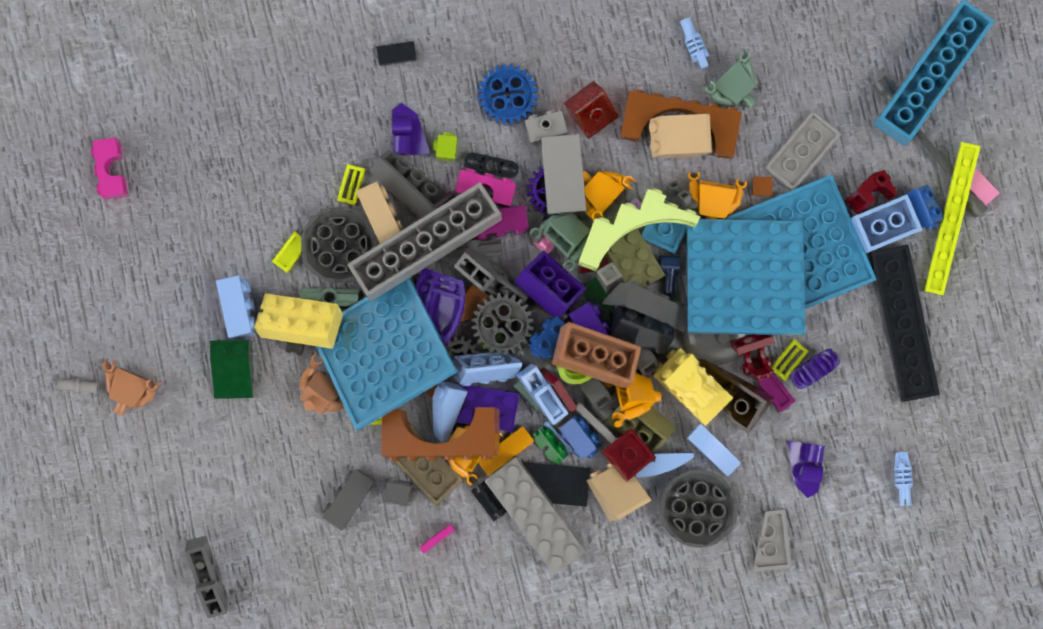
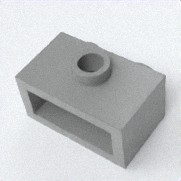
M557 109L546 112V115L540 117L539 114L529 116L528 120H525L531 146L541 143V137L568 135L562 111L557 112Z

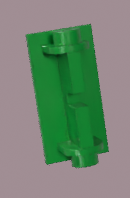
M543 426L533 434V440L541 450L548 446L549 449L544 453L552 463L554 462L557 465L569 455L566 447L558 442L550 428Z

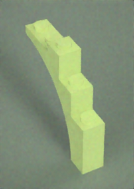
M654 188L648 189L639 210L633 204H621L613 225L605 218H595L578 265L596 271L610 247L624 235L637 228L654 223H679L695 227L700 216H697L696 212L689 209L681 210L676 204L670 202L665 204L666 195H663L662 191Z

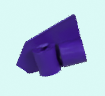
M401 102L392 110L393 152L397 155L430 154L418 114Z
M788 441L793 483L809 498L819 492V485L823 477L822 463L825 446Z

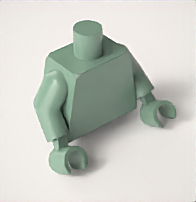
M742 49L744 51L742 57L738 52L735 54L736 58L740 59L741 62L737 61L715 83L706 81L709 84L708 89L706 87L701 88L703 92L708 93L716 104L736 107L742 101L750 109L757 102L750 94L756 87V79L749 59L750 52L746 49Z
M574 214L565 216L552 215L540 225V228L531 229L530 236L538 234L534 238V242H540L543 233L568 258L572 257L571 260H566L563 265V269L566 265L572 266L569 274H571L575 269L576 261L579 262L590 233V224L586 219L579 220Z

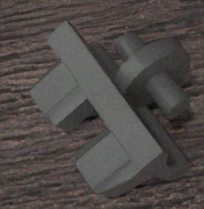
M677 180L668 183L667 190L662 193L666 195L665 199L668 202L676 204L681 210L685 211V209L698 207L697 202L691 198V194L682 189Z

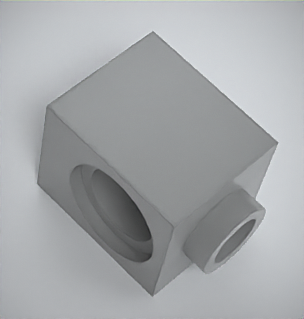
M613 262L596 271L597 279L607 295L620 283H623V276Z

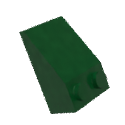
M211 340L210 363L214 399L253 398V341Z

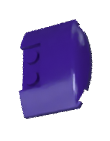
M424 268L421 271L415 288L444 345H446L454 335L463 314L465 284L462 280Z

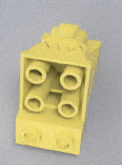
M673 348L666 355L668 359L663 364L659 362L660 367L654 370L651 376L666 391L670 392L702 425L706 426L733 397L711 375L705 372L706 369L698 365L699 362L693 354H686L681 348L677 350Z

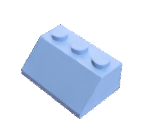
M502 351L501 355H497V352L454 356V365L458 371L454 374V379L462 386H469L472 383L478 382L487 384L495 380L505 382L516 377V374L522 367V362L510 351L509 355H505L504 351Z

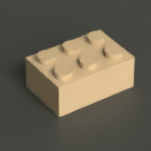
M375 182L356 191L380 244L404 229L400 220L396 221L394 217L397 216V213L392 203L387 202L386 199L389 196L383 185L379 186Z

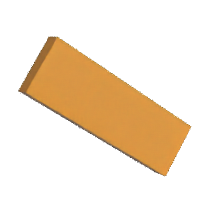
M522 426L499 444V456H493V460H482L480 458L478 463L486 474L490 476L532 444L534 440Z

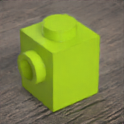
M443 132V135L438 134V140L434 139L433 151H436L437 160L456 162L458 138L454 136V133Z

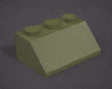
M619 404L604 422L619 436H622L632 428L653 454L669 439L677 427L653 406L641 416L631 420L625 419L621 427H615L614 423L620 419L612 420L613 414L615 412L625 413L621 411Z

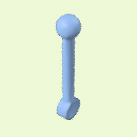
M549 420L545 421L544 426L554 432L558 439L566 446L567 452H572L573 447L571 444H568Z

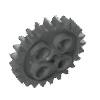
M501 292L497 294V298L493 294L490 295L491 301L484 298L485 305L478 304L477 306L480 308V311L473 312L478 316L472 319L473 322H476L472 329H477L478 331L474 334V337L480 336L477 343L484 342L483 349L490 347V353H493L496 349L497 355H501L502 350H504L505 355H509V349L513 353H516V347L520 350L523 349L521 343L528 344L529 342L526 337L533 336L529 330L535 329V327L530 325V322L535 321V319L529 318V315L533 312L526 311L529 305L522 306L523 299L516 301V295L509 298L508 292L505 293L504 297H502ZM502 305H507L510 309L507 316L500 312ZM492 310L496 311L497 315L502 321H507L505 326L511 333H513L514 338H511L509 332L505 327L501 328L499 326L501 324V321L492 313ZM487 317L493 318L494 325L492 327H488L485 324ZM515 320L521 323L519 331H515L512 328V323ZM499 332L504 333L506 336L504 343L497 340Z

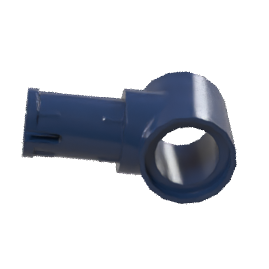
M660 256L659 265L665 274L664 293H675V276L680 272V256Z

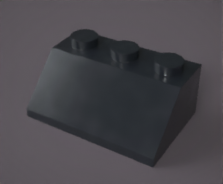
M623 307L614 308L610 311L611 336L661 355H664L674 340L673 326H670L668 323H662L650 316H644Z

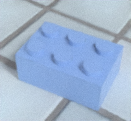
M908 195L851 218L865 253L922 230Z
M239 275L216 280L228 338L240 339L257 335L258 333L254 329L257 318H254L253 311L256 310L253 299L250 300L249 292H251L250 282Z

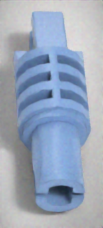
M690 18L680 21L686 36L685 44L693 62L698 61L701 70L708 68L709 65L706 57L709 54L701 35L696 33Z
M907 451L896 452L894 477L895 486L899 490V506H905L904 499H906V505L910 506L912 505L910 488L913 486L912 466L910 465Z

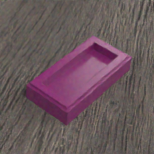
M771 373L772 377H766L756 383L761 390L774 398L772 404L781 413L793 404L795 399L777 376Z

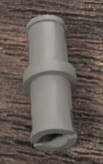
M59 378L58 390L98 394L99 381L82 380V378H77L76 380Z

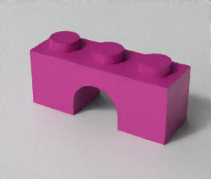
M114 137L92 141L91 154L96 162L94 173L99 181V184H97L98 195H101V198L105 200L127 197L126 178L122 175L111 176L109 171L110 165L114 161L123 159L120 140Z
M466 168L465 171L460 170L455 188L456 195L462 194L480 182L483 187H488L493 191L492 201L495 205L511 207L516 190V184L513 183V180L508 178H502V180L495 179V176L489 173H484V175L476 174V170Z

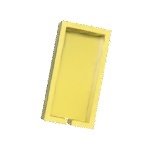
M265 293L260 307L263 313L259 312L254 329L261 338L333 349L343 313L338 304Z

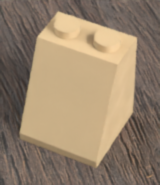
M710 114L659 116L650 119L649 131L651 133L650 150L652 158L691 159L712 152Z
M611 463L606 465L607 469L601 472L598 469L591 473V478L586 480L608 521L619 520L651 501L635 476L626 482Z

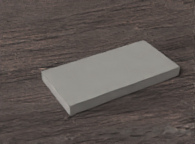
M812 110L763 169L792 191L801 184L842 134Z
M580 135L541 137L547 213L559 214L586 211Z

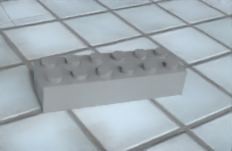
M518 456L485 480L486 484L554 575L586 552V547L543 492Z

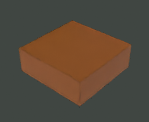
M754 176L752 196L772 197L773 177Z

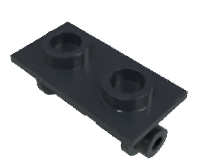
M485 480L471 490L493 522L507 512Z

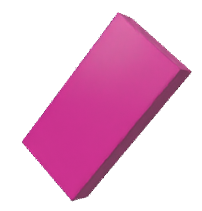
M452 524L447 525L423 543L419 549L424 554L455 531V527Z

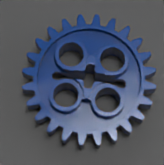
M503 63L502 69H499L496 65L495 72L489 69L490 76L483 75L485 82L479 81V85L483 88L477 89V92L482 94L477 97V100L483 101L479 104L480 108L485 107L483 114L490 113L489 120L495 117V123L497 124L502 120L504 126L506 121H509L511 126L513 125V120L520 123V117L526 120V113H533L530 107L536 108L537 106L533 101L538 100V96L533 95L538 92V88H533L536 85V81L530 82L533 75L526 76L527 69L521 72L520 65L513 69L512 63L509 68H506L505 63ZM518 80L521 82V86L514 88L511 86V82ZM498 82L502 84V88L494 90L492 85ZM505 91H509L511 94L510 98H506ZM520 91H524V92H525L524 94H515V93H518V92H520ZM491 95H501L495 98H491ZM515 99H522L524 101L523 105L520 107L513 104ZM497 101L505 103L502 109H497L494 105Z

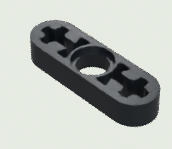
M469 153L464 160L466 168L483 174L489 173L497 177L514 179L519 173L517 163L506 159ZM475 157L477 162L482 163L481 159H485L483 163L484 169H480L481 165L475 164L474 167H471V164L468 162V160H472V158ZM489 161H495L497 169L489 171L486 168V164ZM500 163H504V168H509V166L512 165L513 169L516 170L515 172H512L511 175L508 174L507 170L503 169L502 173H498L500 170Z

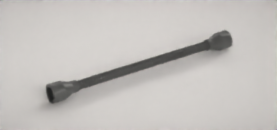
M885 76L873 85L877 93L885 97L887 101L894 95L891 84ZM919 129L916 136H918L930 154L935 157L934 159H936L948 177L952 178L953 169L945 162L932 142L927 139V136L922 133L923 131ZM969 193L967 203L969 210L976 218L988 208L982 200L975 197L973 193Z

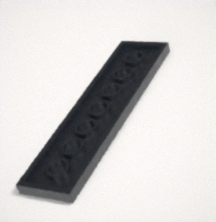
M909 244L871 251L869 253L873 272L877 279L875 282L900 402L940 395Z

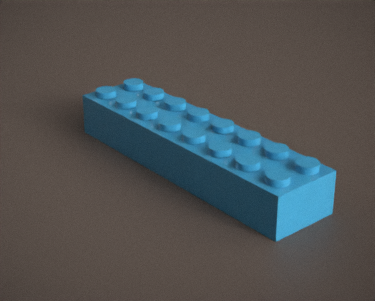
M962 0L940 28L873 125L902 146L908 144L995 21L966 0Z

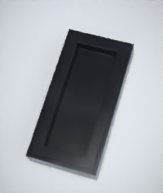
M414 41L376 46L379 66L417 61Z

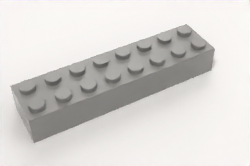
M479 182L347 265L371 302L502 220L501 213Z

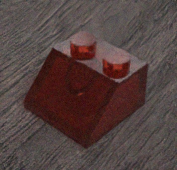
M592 81L563 103L570 116L588 139L619 117L605 90L595 81Z

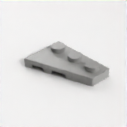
M785 509L764 511L752 571L792 568Z

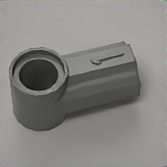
M615 385L608 391L612 401L596 411L593 405L589 408L602 422L614 412V408L619 404Z

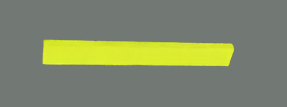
M960 142L942 215L943 220L940 223L924 287L925 292L944 295L981 146Z

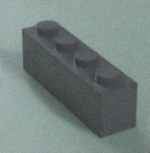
M391 150L381 155L370 170L419 219L441 207L455 195L450 190L446 192L440 188L441 184L437 181L432 182L424 177L425 173L421 170L412 169L409 162Z
M629 280L628 283H620L603 301L605 306L631 309L641 315L650 316L654 320L668 323L670 326H673V331L684 332L687 323V308L684 307L683 303L672 302L668 296L657 295L655 290L646 287L642 288L640 283Z

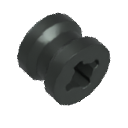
M287 342L286 353L294 352L298 356H302L305 344Z

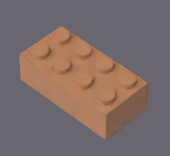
M568 322L561 327L552 364L621 388H626L633 383L641 347Z

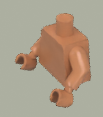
M314 354L310 359V367L307 366L299 380L300 391L302 392L300 400L304 402V408L308 411L315 410L319 414H324L327 411H340L344 405L333 381L319 370H314L323 362L321 359L319 363H316L314 361L316 354Z
M108 358L104 361L103 369L105 370L107 392L110 399L117 401L113 410L114 413L124 416L127 407L137 409L154 399L157 388L161 385L160 381L155 384L153 382L154 377L148 380L123 368H116L115 370L118 363L116 360L112 362V365L109 364Z

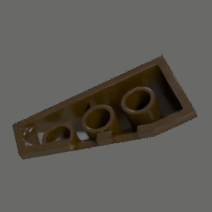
M703 359L699 366L706 369L705 372L711 375L733 397L723 410L727 413L728 418L733 424L749 433L765 414L774 398L755 385Z

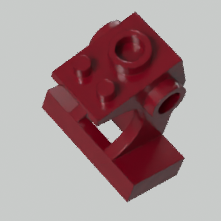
M882 170L869 176L844 202L858 215L876 200L872 196V192H879L890 201L897 195V188L893 187L892 179L886 170Z
M751 334L730 341L731 348L738 355L742 354L744 364L742 369L744 374L748 375V378H755V380L761 381L766 377H772L771 373H774V370L771 368V361L764 354V347L774 344L772 335ZM756 349L758 358L751 360L750 352Z

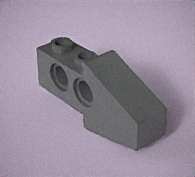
M466 248L455 262L454 267L483 292L486 290L496 298L498 293L501 292L502 297H504L505 293L508 292L509 298L516 295V301L523 299L522 304L528 298V294L514 283L515 279L499 268V264L469 248Z
M207 536L187 540L185 554L196 583V592L207 618L227 614L228 603L219 566H216Z

